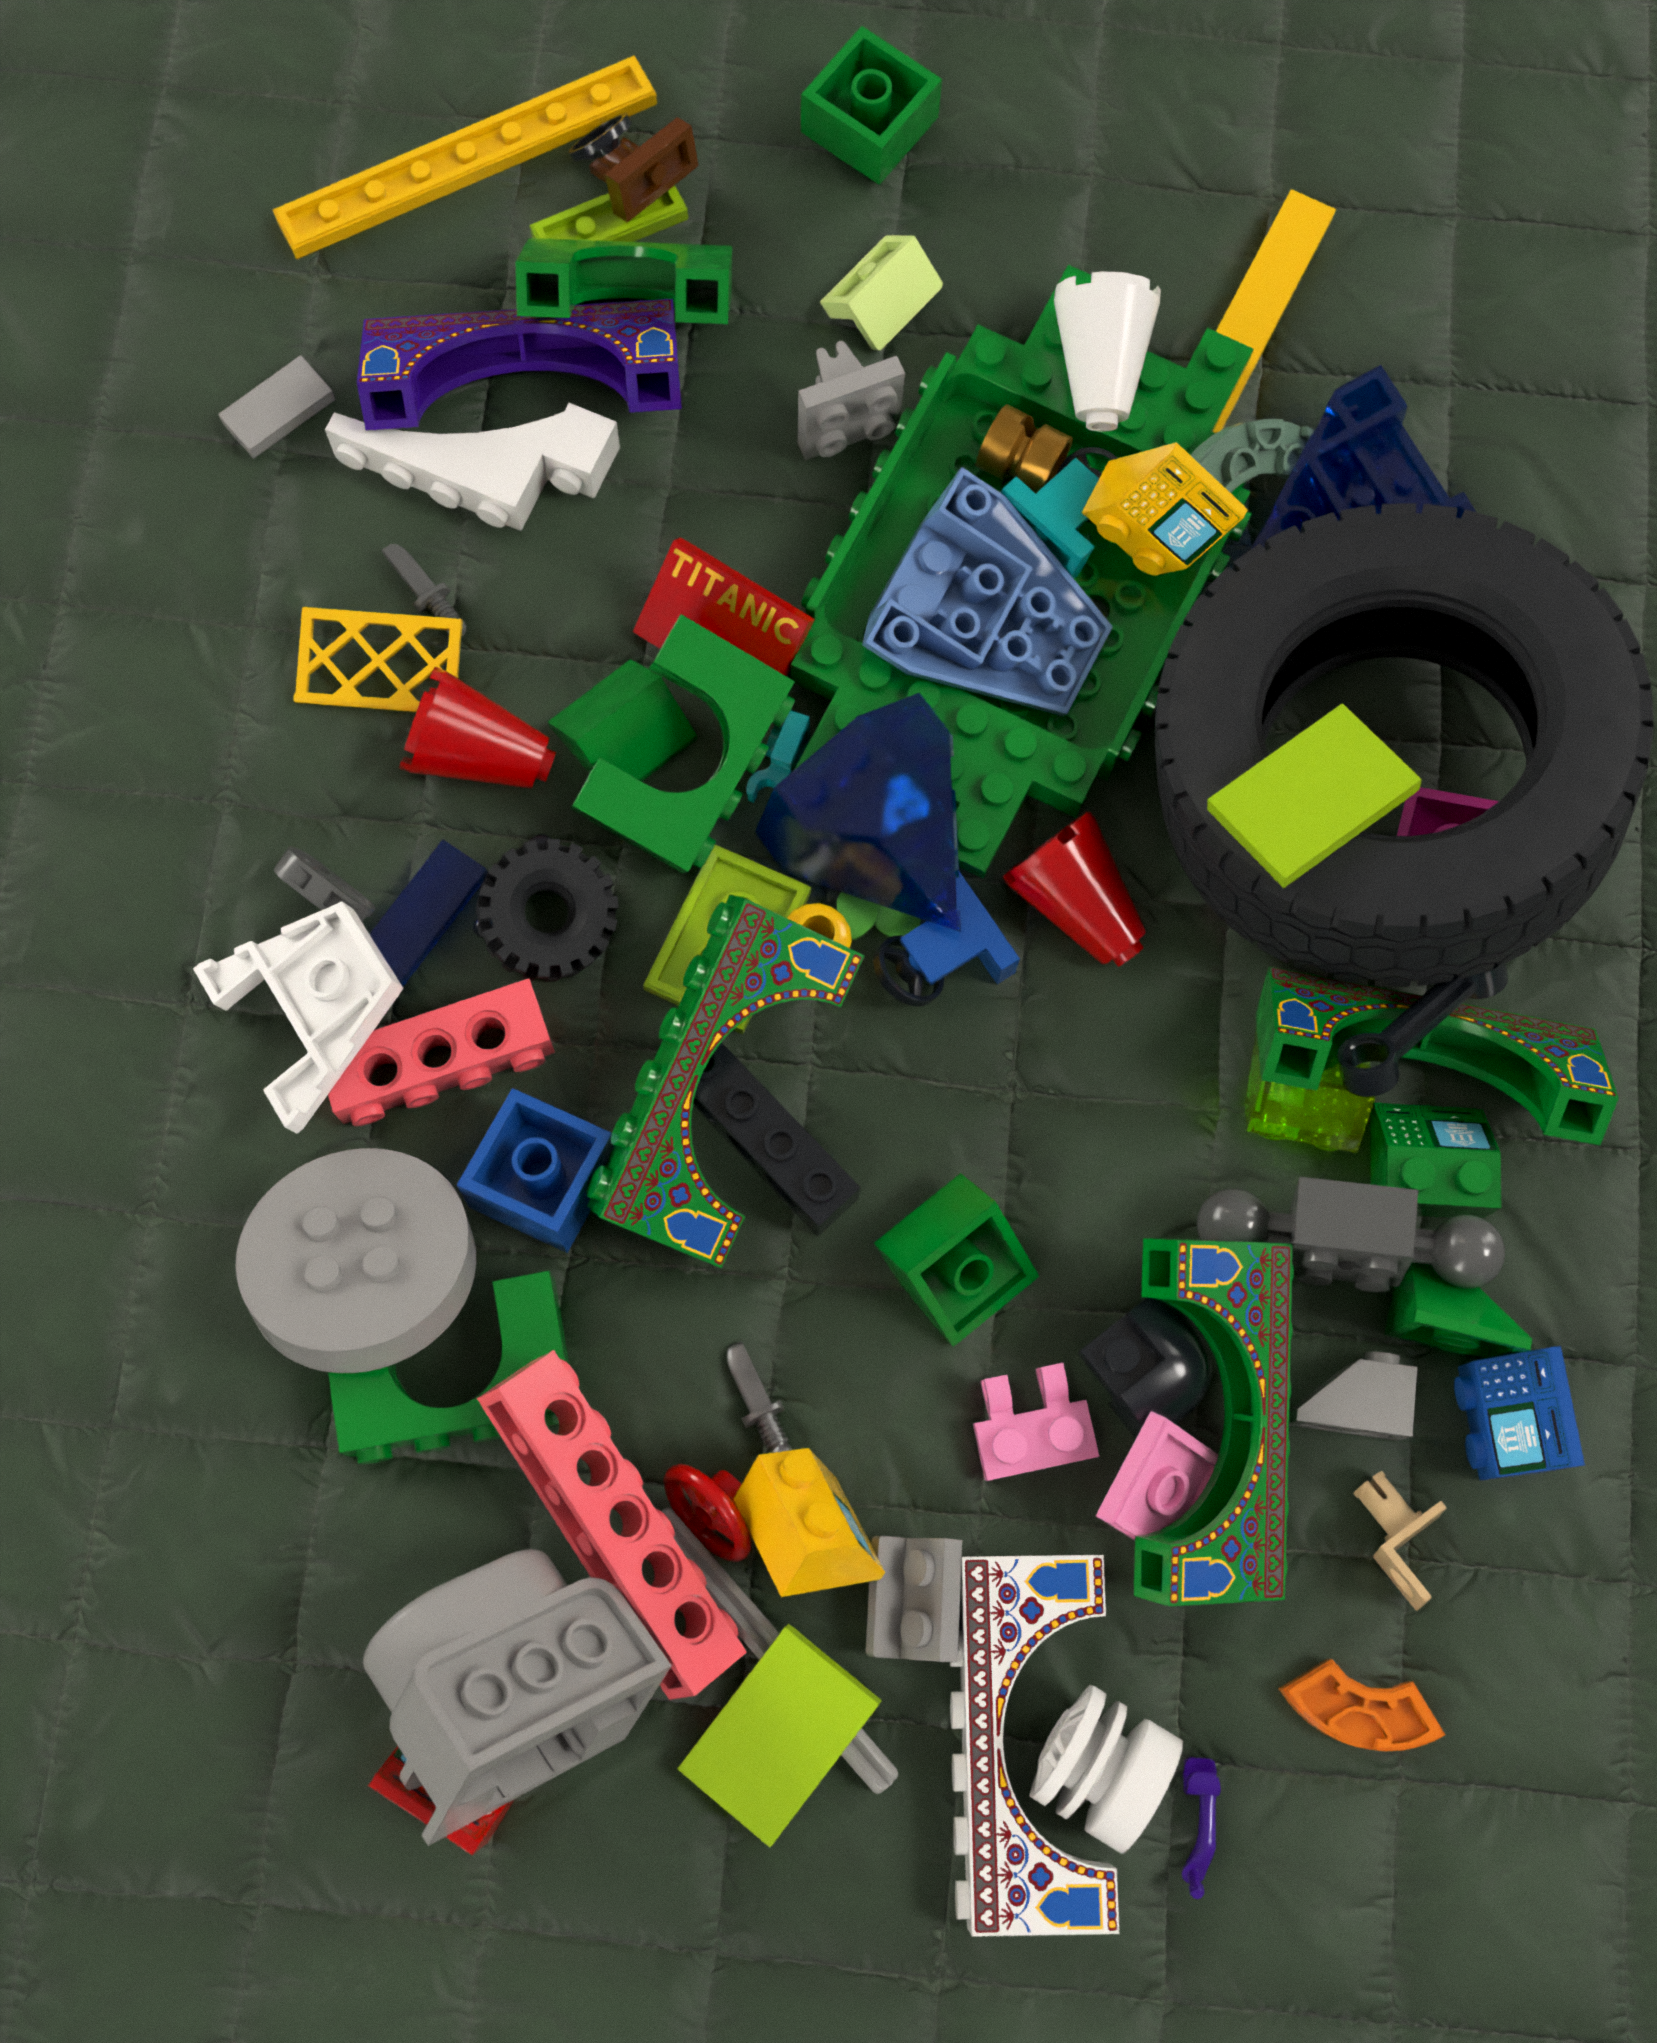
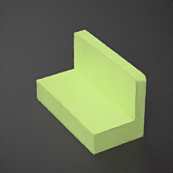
M885 235L820 303L830 318L852 319L872 350H882L939 292L943 283L915 236Z

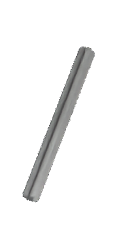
M668 1507L663 1509L662 1512L673 1525L675 1531L674 1539L686 1558L694 1561L702 1570L707 1582L706 1589L718 1608L723 1609L731 1616L738 1628V1636L760 1660L780 1633L676 1513ZM862 1728L841 1754L876 1794L885 1791L898 1777L896 1767Z

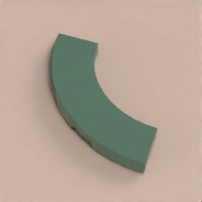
M1283 419L1252 420L1226 427L1209 437L1191 454L1230 493L1239 485L1256 477L1258 474H1270L1294 484L1309 500L1324 498L1347 460L1335 445L1317 431L1308 426L1301 427L1283 421Z

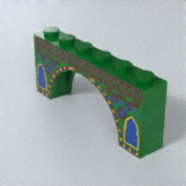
M731 894L726 903L721 902L717 905L710 917L707 926V933L711 935L702 956L696 955L687 967L683 979V986L687 987L678 1008L673 1007L666 1014L659 1031V1038L663 1040L654 1061L648 1060L641 1068L635 1083V1091L638 1092V1096L630 1113L625 1112L618 1119L611 1136V1144L615 1146L606 1165H600L594 1171L587 1188V1197L590 1198L587 1207L599 1218L719 1268L723 1267L745 1215L730 1204L722 1201L712 1191L704 1179L695 1157L691 1134V1116L694 1097L702 1073L711 1056L728 1034L750 1016L765 1008L794 1000H817L841 1007L865 956L746 898Z
M1269 966L1255 1012L1261 1080L1317 1091L1323 1072L1338 1063V1049L1344 1041L1362 1033L1379 1034L1423 995L1333 980L1334 978ZM1462 1003L1401 1057L1438 1064L1476 1077L1498 1088L1520 1103L1536 1119L1544 1135L1589 1144L1601 1145L1619 1099L1595 1028Z
M1143 1238L1141 1297L1157 1299L1176 1307L1192 1320L1202 1332L1213 1352L1220 1372L1224 1395V1429L1220 1451L1212 1475L1195 1503L1186 1513L1169 1526L1147 1535L1135 1536L1134 1597L1168 1607L1285 1600L1286 1575L1288 1571L1286 1538L1287 1516L1289 1513L1287 1490L1288 1458L1290 1454V1348L1293 1334L1291 1300L1294 1267L1292 1264L1293 1244Z

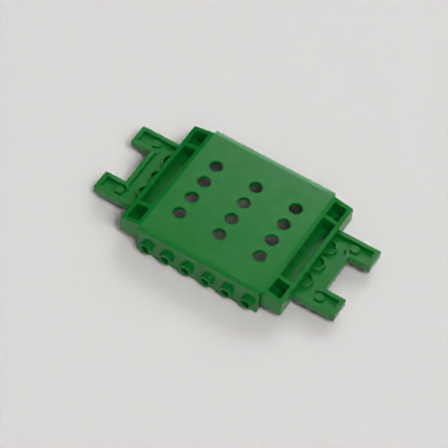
M1068 265L1058 282L1059 284L1066 278L1076 276V285L1091 283L1092 275ZM1055 290L1025 345L978 324L957 363L956 356L946 352L938 368L930 365L918 390V395L922 397L916 408L907 407L899 420L895 436L899 437L892 451L884 449L881 452L872 473V478L876 479L869 493L861 491L856 497L848 518L852 522L845 536L837 534L834 537L825 557V563L828 564L821 580L816 577L811 579L802 597L801 607L806 608V614L815 620L804 643L791 663V679L795 681V684L830 700L831 703L790 776V786L838 808L861 764H864L948 804L957 810L936 848L935 856L982 879L987 874L1027 795L1077 818L1097 777L1108 781L1119 758L1129 761L1142 734L1141 731L1134 729L1141 713L1151 717L1156 707L1159 689L1157 682L1163 672L1168 651L1180 625H1183L1184 618L1202 594L1207 582L1212 583L1225 570L1231 556L1223 553L1229 539L1239 542L1252 515L1251 512L1247 511L1239 523L1187 569L1155 576L1138 569L1133 563V558L1116 543L1102 537L1094 523L1085 522L1077 529L1095 547L1080 574L1074 580L1090 599L1100 600L1106 605L1109 612L1106 619L1113 627L1070 710L1064 716L905 674L862 646L869 614L915 531L959 469L963 467L1000 493L1014 479L1013 476L1009 475L1001 480L976 466V459L985 436L996 416L1006 404L1032 416L1034 427L1037 429L1047 424L1071 436L1073 440L1067 457L1077 450L1096 447L1107 450L1117 458L1176 442L1191 455L1199 445L1216 434L1213 431L1250 361L1253 348L1207 328L1186 368L1147 351L1129 418L1119 422L1118 428L1111 431L1089 430L1086 428V422L1076 418L1054 305ZM1086 454L1090 468H1095L1103 473L1108 461H1111L1110 458L1104 455ZM1247 481L1231 492L1244 506L1250 494V491L1244 489Z

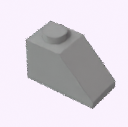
M1365 1352L1364 1359H1359L1345 1365L1290 1409L1289 1426L1395 1441L1412 1437L1417 1367L1400 1365V1356L1396 1354Z

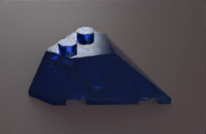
M1379 365L1335 389L1313 435L1311 434L1274 504L1273 511L1263 530L1257 536L1252 548L1259 543L1265 547L1266 539L1294 525L1301 533L1302 522L1334 512L1337 521H1340L1341 510L1375 505L1376 514H1381L1382 504L1416 503V513L1422 514L1423 504L1456 507V518L1460 519L1465 509L1476 512L1464 492L1449 498L1402 424L1408 406L1383 367Z
M917 693L856 717L776 785L755 832L786 874L961 932L960 910H957L956 878H959L956 793L952 789L951 757H954L953 735L924 696Z

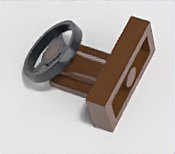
M626 112L621 113L582 137L569 149L568 153L574 162L583 159H596L589 165L590 172L607 183L613 214L628 223L699 166L692 126L682 119L675 118L639 147L625 137L619 140V136L632 125Z

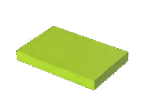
M1342 703L1208 798L1207 810L1285 888L1419 791L1422 779Z
M714 845L710 855L701 867L643 984L644 991L679 1006L687 987L683 986L687 967L696 955L702 956L711 936L707 933L710 917L719 903H726L730 894L746 898L787 918L793 910L806 904L811 894V886L718 845ZM752 1016L739 1024L733 1031L743 1035Z
M788 1623L677 1769L768 1847H771L882 1700Z

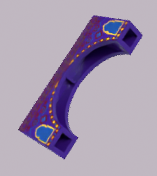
M673 299L576 305L570 318L517 316V309L364 319L357 388L365 430L419 427L420 419L426 409L435 400L452 389L481 378L520 371H558L596 379L609 385L621 394L628 405L629 413L682 409Z

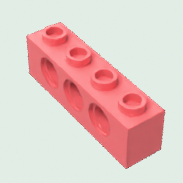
M528 978L374 1030L328 1094L333 1113L343 1124L352 1122L353 1126H364L381 1120L385 1117V1110L402 1104H406L407 1108L421 1107L439 1098L438 1092L459 1086L461 1090L474 1089L489 1083L492 1080L491 1074L513 1068L514 1072H523L542 1065L546 1061L544 1056L553 1054L555 1051L530 979ZM498 1028L505 1032L504 1040L498 1047L486 1050L477 1046L478 1038L485 1030ZM437 1046L451 1048L450 1059L443 1066L437 1068L425 1066L426 1054L432 1048ZM383 1064H394L397 1066L396 1077L389 1084L376 1086L371 1083L372 1074L379 1066Z

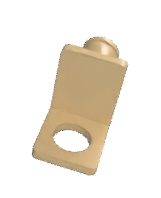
M1380 1471L1372 1477L1370 1482L1367 1480L1353 1494L1361 1500L1388 1534L1384 1538L1386 1542L1379 1547L1373 1558L1412 1607L1418 1611L1431 1599V1595L1396 1553V1550L1438 1519L1447 1507L1440 1501L1424 1514L1420 1510L1414 1513L1388 1481L1385 1473Z

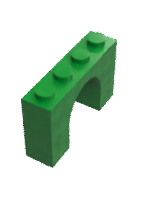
M529 238L515 261L517 316L570 318L577 304L596 299H673L675 322L728 324L732 293V246Z
M680 614L649 669L695 695L713 711L723 735V752L717 770L703 786L687 792L673 793L655 789L599 758L570 810L684 874L690 870L692 864L701 869L710 855L716 840L709 837V834L718 818L727 822L737 807L743 793L735 788L745 770L754 774L765 757L769 746L761 741L771 723L780 727L789 714L795 699L788 696V693L795 681Z
M550 1270L492 1281L502 1339L501 1361L496 1375L488 1387L467 1403L449 1408H434L417 1403L401 1385L395 1364L367 1372H328L339 1453L349 1457L357 1456L358 1465L392 1459L393 1448L415 1445L416 1453L446 1449L451 1447L450 1437L472 1433L473 1442L501 1438L477 1398L529 1362L553 1350L559 1359L569 1364L556 1282ZM546 1408L544 1419L548 1429L559 1427V1421L555 1413Z

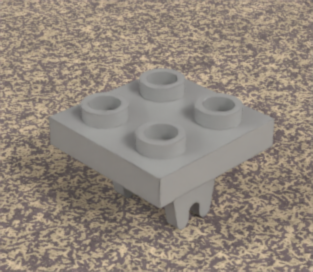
M844 341L836 343L835 351L837 357L835 358L829 357L826 349H817L816 360L820 375L816 377L815 385L798 391V445L805 460L819 455L821 457L836 455L844 450L847 445L866 438L869 440L883 438L890 434L894 428H897L901 418L905 372L897 356L863 367Z

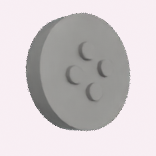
M361 1148L332 1153L308 1162L290 1172L278 1181L257 1203L243 1227L236 1252V1277L239 1290L264 1338L277 1351L292 1361L308 1368L332 1373H358L384 1368L407 1359L427 1347L450 1326L459 1314L471 1291L476 1270L474 1236L463 1204L450 1182L435 1168L416 1157L393 1150Z

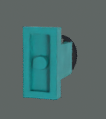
M1096 447L1083 448L1070 454L1060 465L1056 476L1036 494L1017 476L1001 491V494L1007 497L1073 579L1080 574L1095 547L1077 531L1085 522L1093 523L1082 511L1102 475L1099 470L1090 468L1086 454H1100L1111 460L1118 459L1111 452Z

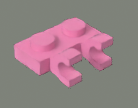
M1063 1363L1035 1369L1044 1409L1014 1415L1008 1376L1002 1375L980 1381L989 1420L973 1423L985 1481L1099 1457L1087 1400L1069 1402L1068 1383Z

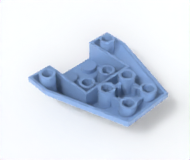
M962 467L955 474L911 538L869 614L862 646L907 675L1064 716L1070 710L1113 626L1007 497Z

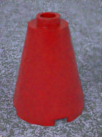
M434 667L430 679L440 683L437 689L430 687L429 691H424L404 747L405 751L413 753L414 756L413 759L405 756L400 761L399 769L415 774L531 789L535 779L546 782L556 755V751L547 748L550 738L446 670Z
M1087 811L1083 816L1078 817L1036 848L1025 861L1022 862L1021 860L1002 876L1011 889L1102 965L1113 960L1117 967H1119L1144 948L1139 939L1145 935L1146 930L1097 820L1090 811Z

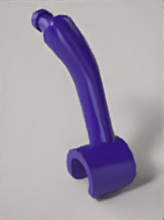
M1190 1757L1184 1760L1183 1788L1185 1794L1199 1795V1828L1195 1846L1183 1866L1182 1878L1190 1884V1895L1195 1899H1200L1205 1893L1201 1881L1206 1875L1216 1850V1798L1220 1795L1221 1786L1216 1775L1217 1769L1214 1760Z

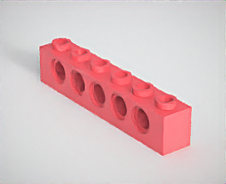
M553 1350L529 1362L477 1398L590 1577L603 1579L613 1584L621 1592L672 1665L660 1683V1687L669 1700L696 1696L747 1653L737 1638L738 1628L734 1620L727 1612L718 1608L706 1589L707 1582L702 1570L694 1561L686 1558L674 1539L675 1531L672 1523L662 1511L654 1508L642 1489L643 1481L640 1473L630 1461L623 1459L610 1439L611 1430L607 1421L598 1411L591 1409L579 1390V1380L575 1371L566 1361L559 1359ZM546 1408L553 1411L558 1418L559 1432L557 1435L552 1433L546 1426L544 1419ZM579 1458L585 1461L590 1468L591 1480L589 1485L585 1484L578 1476L577 1462ZM611 1509L616 1510L622 1519L623 1528L620 1536L611 1528L609 1521ZM644 1559L651 1563L654 1570V1581L651 1586L642 1575ZM677 1609L682 1612L686 1620V1629L683 1636L679 1634L674 1624V1616Z

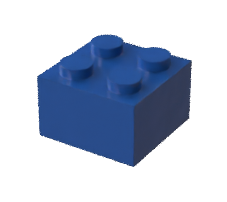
M512 1088L458 1181L457 1187L469 1208L568 1253L591 1211L587 1207L590 1200L587 1197L590 1179L598 1166L606 1165L615 1146L611 1144L612 1133Z

